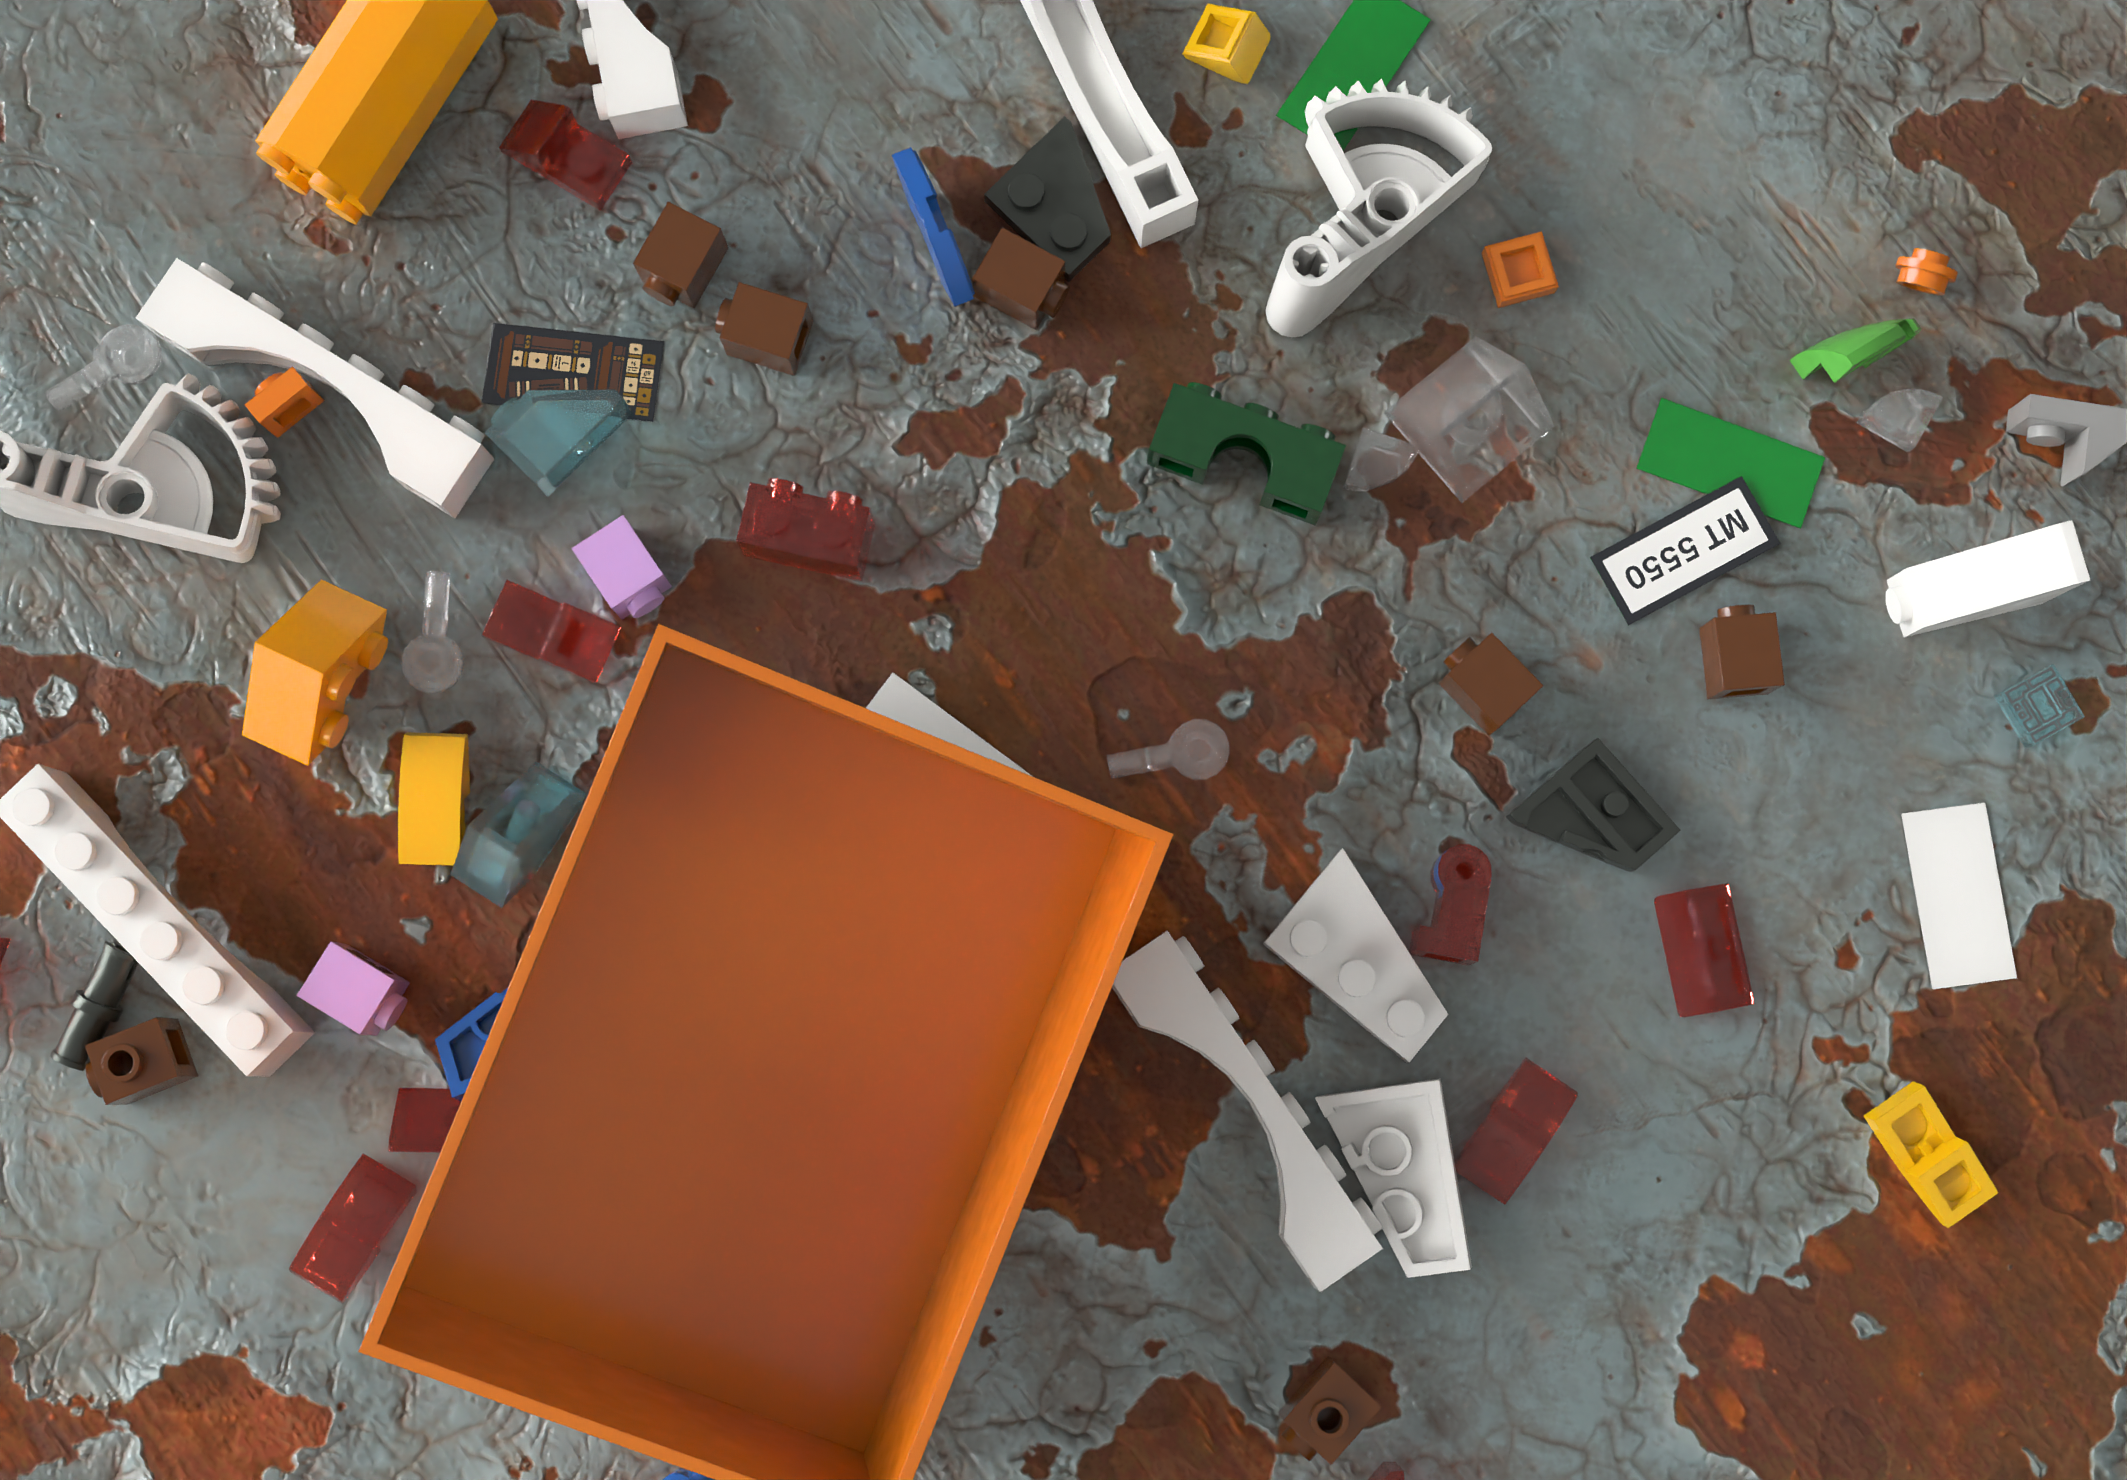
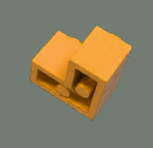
M321 579L255 641L242 735L307 766L326 747L331 749L336 747L344 736L349 722L348 715L344 714L346 697L351 692L355 680L366 668L374 670L386 652L388 638L383 635L387 609Z

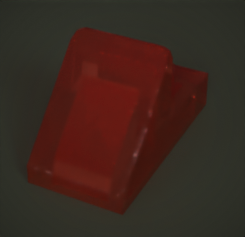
M532 99L499 147L502 153L600 211L632 164L628 153L580 126L569 107Z

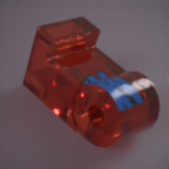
M1458 844L1446 850L1433 863L1430 879L1436 896L1430 927L1420 925L1412 930L1409 948L1410 955L1466 966L1478 962L1492 878L1491 863L1487 855L1479 848L1470 844Z

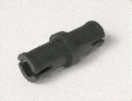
M104 942L103 950L84 990L75 991L70 1002L75 1008L56 1048L50 1054L53 1060L67 1067L84 1071L86 1064L90 1062L85 1045L103 1039L110 1022H118L123 1012V1008L119 1004L139 963L121 944L115 942Z

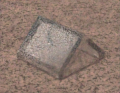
M1478 337L1473 338L1384 412L1387 418L1461 503L1554 427L1527 365Z

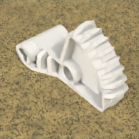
M1382 78L1374 84L1371 93H1367L1360 82L1357 81L1351 86L1348 96L1335 86L1328 93L1326 102L1314 96L1307 103L1305 116L1309 128L1305 146L1339 211L1329 221L1321 224L1319 229L1311 236L1299 237L1286 248L1265 310L1267 321L1272 329L1287 337H1300L1313 330L1332 314L1383 261L1478 181L1489 161L1492 145L1470 123L1473 117L1471 107L1457 114L1451 110V95L1443 99L1439 104L1430 100L1429 86L1421 90L1419 96L1409 94L1406 81L1398 85L1395 92H1388ZM1367 126L1390 127L1409 131L1439 144L1454 155L1464 167L1451 177L1428 156L1411 148L1394 144H1370L1344 153L1334 133ZM1376 210L1390 211L1398 220H1386Z
M189 373L176 385L164 383L160 386L113 457L106 461L92 460L51 448L46 449L16 442L9 434L0 431V508L5 513L14 517L38 523L100 530L233 562L245 563L254 556L261 524L280 520L281 513L277 506L267 502L278 498L281 493L276 482L267 480L277 470L271 459L262 458L268 451V447L262 437H252L256 431L252 420L249 417L238 419L241 411L233 400L220 403L222 395L215 386L209 385L200 391L198 379ZM186 410L206 420L222 432L237 449L245 476L246 499L239 534L233 540L207 534L213 513V491L209 476L201 461L185 444L165 434L180 411ZM131 493L144 494V502L137 511L130 514L117 513L118 505L126 495Z

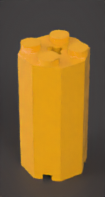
M347 0L255 140L260 146L256 154L266 163L277 169L274 175L281 182L305 196L310 189L320 193L328 199L325 205L348 222L357 225L363 215L371 217L499 20L489 0Z

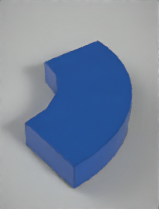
M910 147L892 154L909 207L924 237L941 284L954 307L973 300L975 292L952 230L948 229L937 201V194L917 152L913 151Z

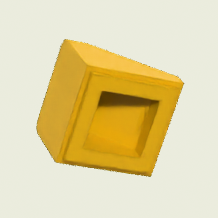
M1207 4L1182 54L1186 59L1235 82L1248 84L1270 42L1271 36L1256 12Z

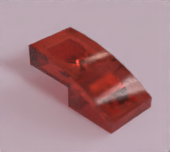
M506 580L484 628L482 637L542 663L597 683L621 627L568 603H559Z
M1525 1057L1491 1103L1487 1117L1454 1160L1456 1172L1505 1205L1554 1136L1578 1097V1092Z
M363 1153L316 1221L291 1263L289 1271L343 1304L380 1253V1243L417 1193L416 1185Z

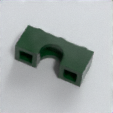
M1190 382L1185 387L1174 383L1149 447L1147 465L1203 485L1208 469L1218 455L1234 449L1248 451L1262 462L1266 470L1267 483L1259 505L1316 526L1346 445L1334 441L1336 436L1323 427L1313 424H1302L1301 428L1281 422L1278 420L1279 415L1265 406L1246 403L1243 408L1221 400L1222 394L1210 386Z

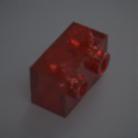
M769 478L767 486L750 482L736 539L745 557L859 581L863 580L875 521L871 508L862 506V498L841 491H828L826 498L804 494V487L800 484L778 478Z

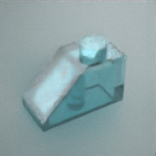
M615 389L528 390L519 400L512 398L497 409L491 418L492 426L485 434L548 497L633 412L624 398Z
M535 762L467 826L450 875L503 908L535 876L584 802L587 793L538 762Z

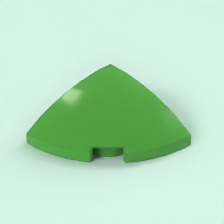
M1914 318L1871 323L1829 337L1800 352L1790 359V362L1802 379L1807 378L1824 367L1833 382L1836 383L1862 365L1867 368L1908 342L1922 328Z

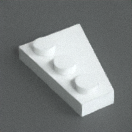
M1343 848L1339 850L1263 943V945L1406 1063H1409L1448 1015Z
M1441 1078L1315 1097L1324 1117H1327L1342 1146L1341 1150L1351 1169H1354L1373 1206L1372 1210L1381 1224L1407 1278L1471 1270L1472 1264Z

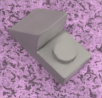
M2030 394L2008 410L2006 433L2027 436L2026 441L2036 446L2054 447L2065 443L2061 474V486L2064 487L2089 472L2127 443V409Z

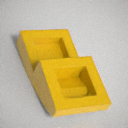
M407 732L404 735L398 806L399 864L461 866L465 861L464 799L470 794L468 734Z
M1912 1081L1864 1115V1118L1893 1162L1943 1226L1950 1228L1999 1193L1969 1143L1954 1135L1924 1085Z

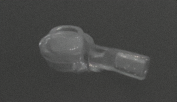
M124 324L107 332L102 338L100 345L94 348L93 356L95 360L48 389L46 396L58 411H62L113 379L129 385L145 382L156 373L161 363L162 350L159 341L149 330L138 325Z
M441 571L426 572L422 635L411 640L404 650L401 661L403 674L409 684L419 691L431 694L445 692L453 687L462 676L464 668V658L461 649L455 641L447 637L450 573Z
M1193 719L1177 728L1171 736L1169 743L1107 755L1111 779L1175 767L1185 777L1193 780H1206L1216 776L1225 767L1229 758V741L1225 732L1217 724L1206 719Z

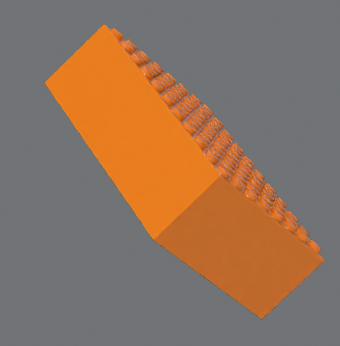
M658 624L358 1352L715 1480H913L1173 834Z

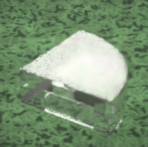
M1922 389L1898 390L1878 399L1861 414L1856 423L1904 451L1910 452L1916 447L1943 397Z
M1363 428L1343 489L1369 491L1393 482L1407 472L1421 446Z

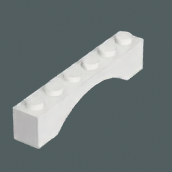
M576 0L580 10L588 9L591 21V28L582 29V37L589 64H599L602 83L592 85V90L600 121L609 119L618 139L688 126L678 71L669 47L642 25L623 0Z
M1020 0L1140 248L1195 225L1198 198L1173 147L1160 132L1134 90L1105 31L1093 0Z
M178 258L175 259L136 316L137 320L156 336L205 366L234 362L270 364L290 369L293 366L298 372L304 373L334 388L351 401L364 416L381 446L389 474L407 490L451 517H457L494 461V457L481 444L485 437L482 432L457 416H453L449 424L430 413L435 405L406 385H403L397 393L382 384L380 380L384 373L361 357L352 354L348 362L333 354L330 350L334 343L312 327L302 323L298 331L292 329L280 321L284 313L263 297L252 292L248 300H245L233 293L230 289L234 282L212 266L202 262L196 270Z
M37 764L0 799V818L246 1076L270 1077L315 1033L271 986L225 949L166 891L132 852L108 815L66 772Z
M1166 931L1122 961L1112 989L1138 1027L1166 1035L1199 1052L1226 1074L1249 1102L1266 1133L1277 1168L1280 1194L1278 1235L1313 1287L1321 1292L1383 1249L1374 1234L1382 1230V1226L1361 1197L1353 1203L1350 1201L1338 1181L1346 1176V1173L1330 1149L1324 1144L1316 1150L1302 1130L1311 1122L1294 1096L1288 1092L1280 1097L1267 1076L1274 1072L1275 1069L1258 1043L1252 1040L1245 1045L1231 1024L1240 1018L1220 988L1209 993L1196 972L1202 969L1204 965L1191 944L1184 936L1174 941L1169 932Z

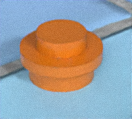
M1914 248L1911 257H1898L1895 266L1900 270L1897 284L1933 295H1944L1948 283L1956 281L1958 272L1947 267L1950 257L1920 248Z

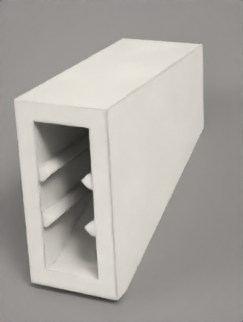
M2071 520L1906 568L1887 580L1889 589L1886 591V606L1893 622L1900 624L1903 637H1908L2043 604L2090 581V577L2074 524Z

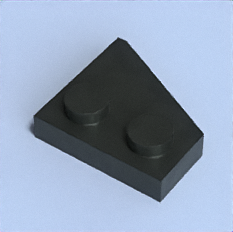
M1065 116L984 194L985 203L1023 239L1065 261V279L1068 282L1110 243L1111 233L1072 123Z
M1599 738L1589 743L1506 816L1516 826L1627 872H1633L1681 831Z

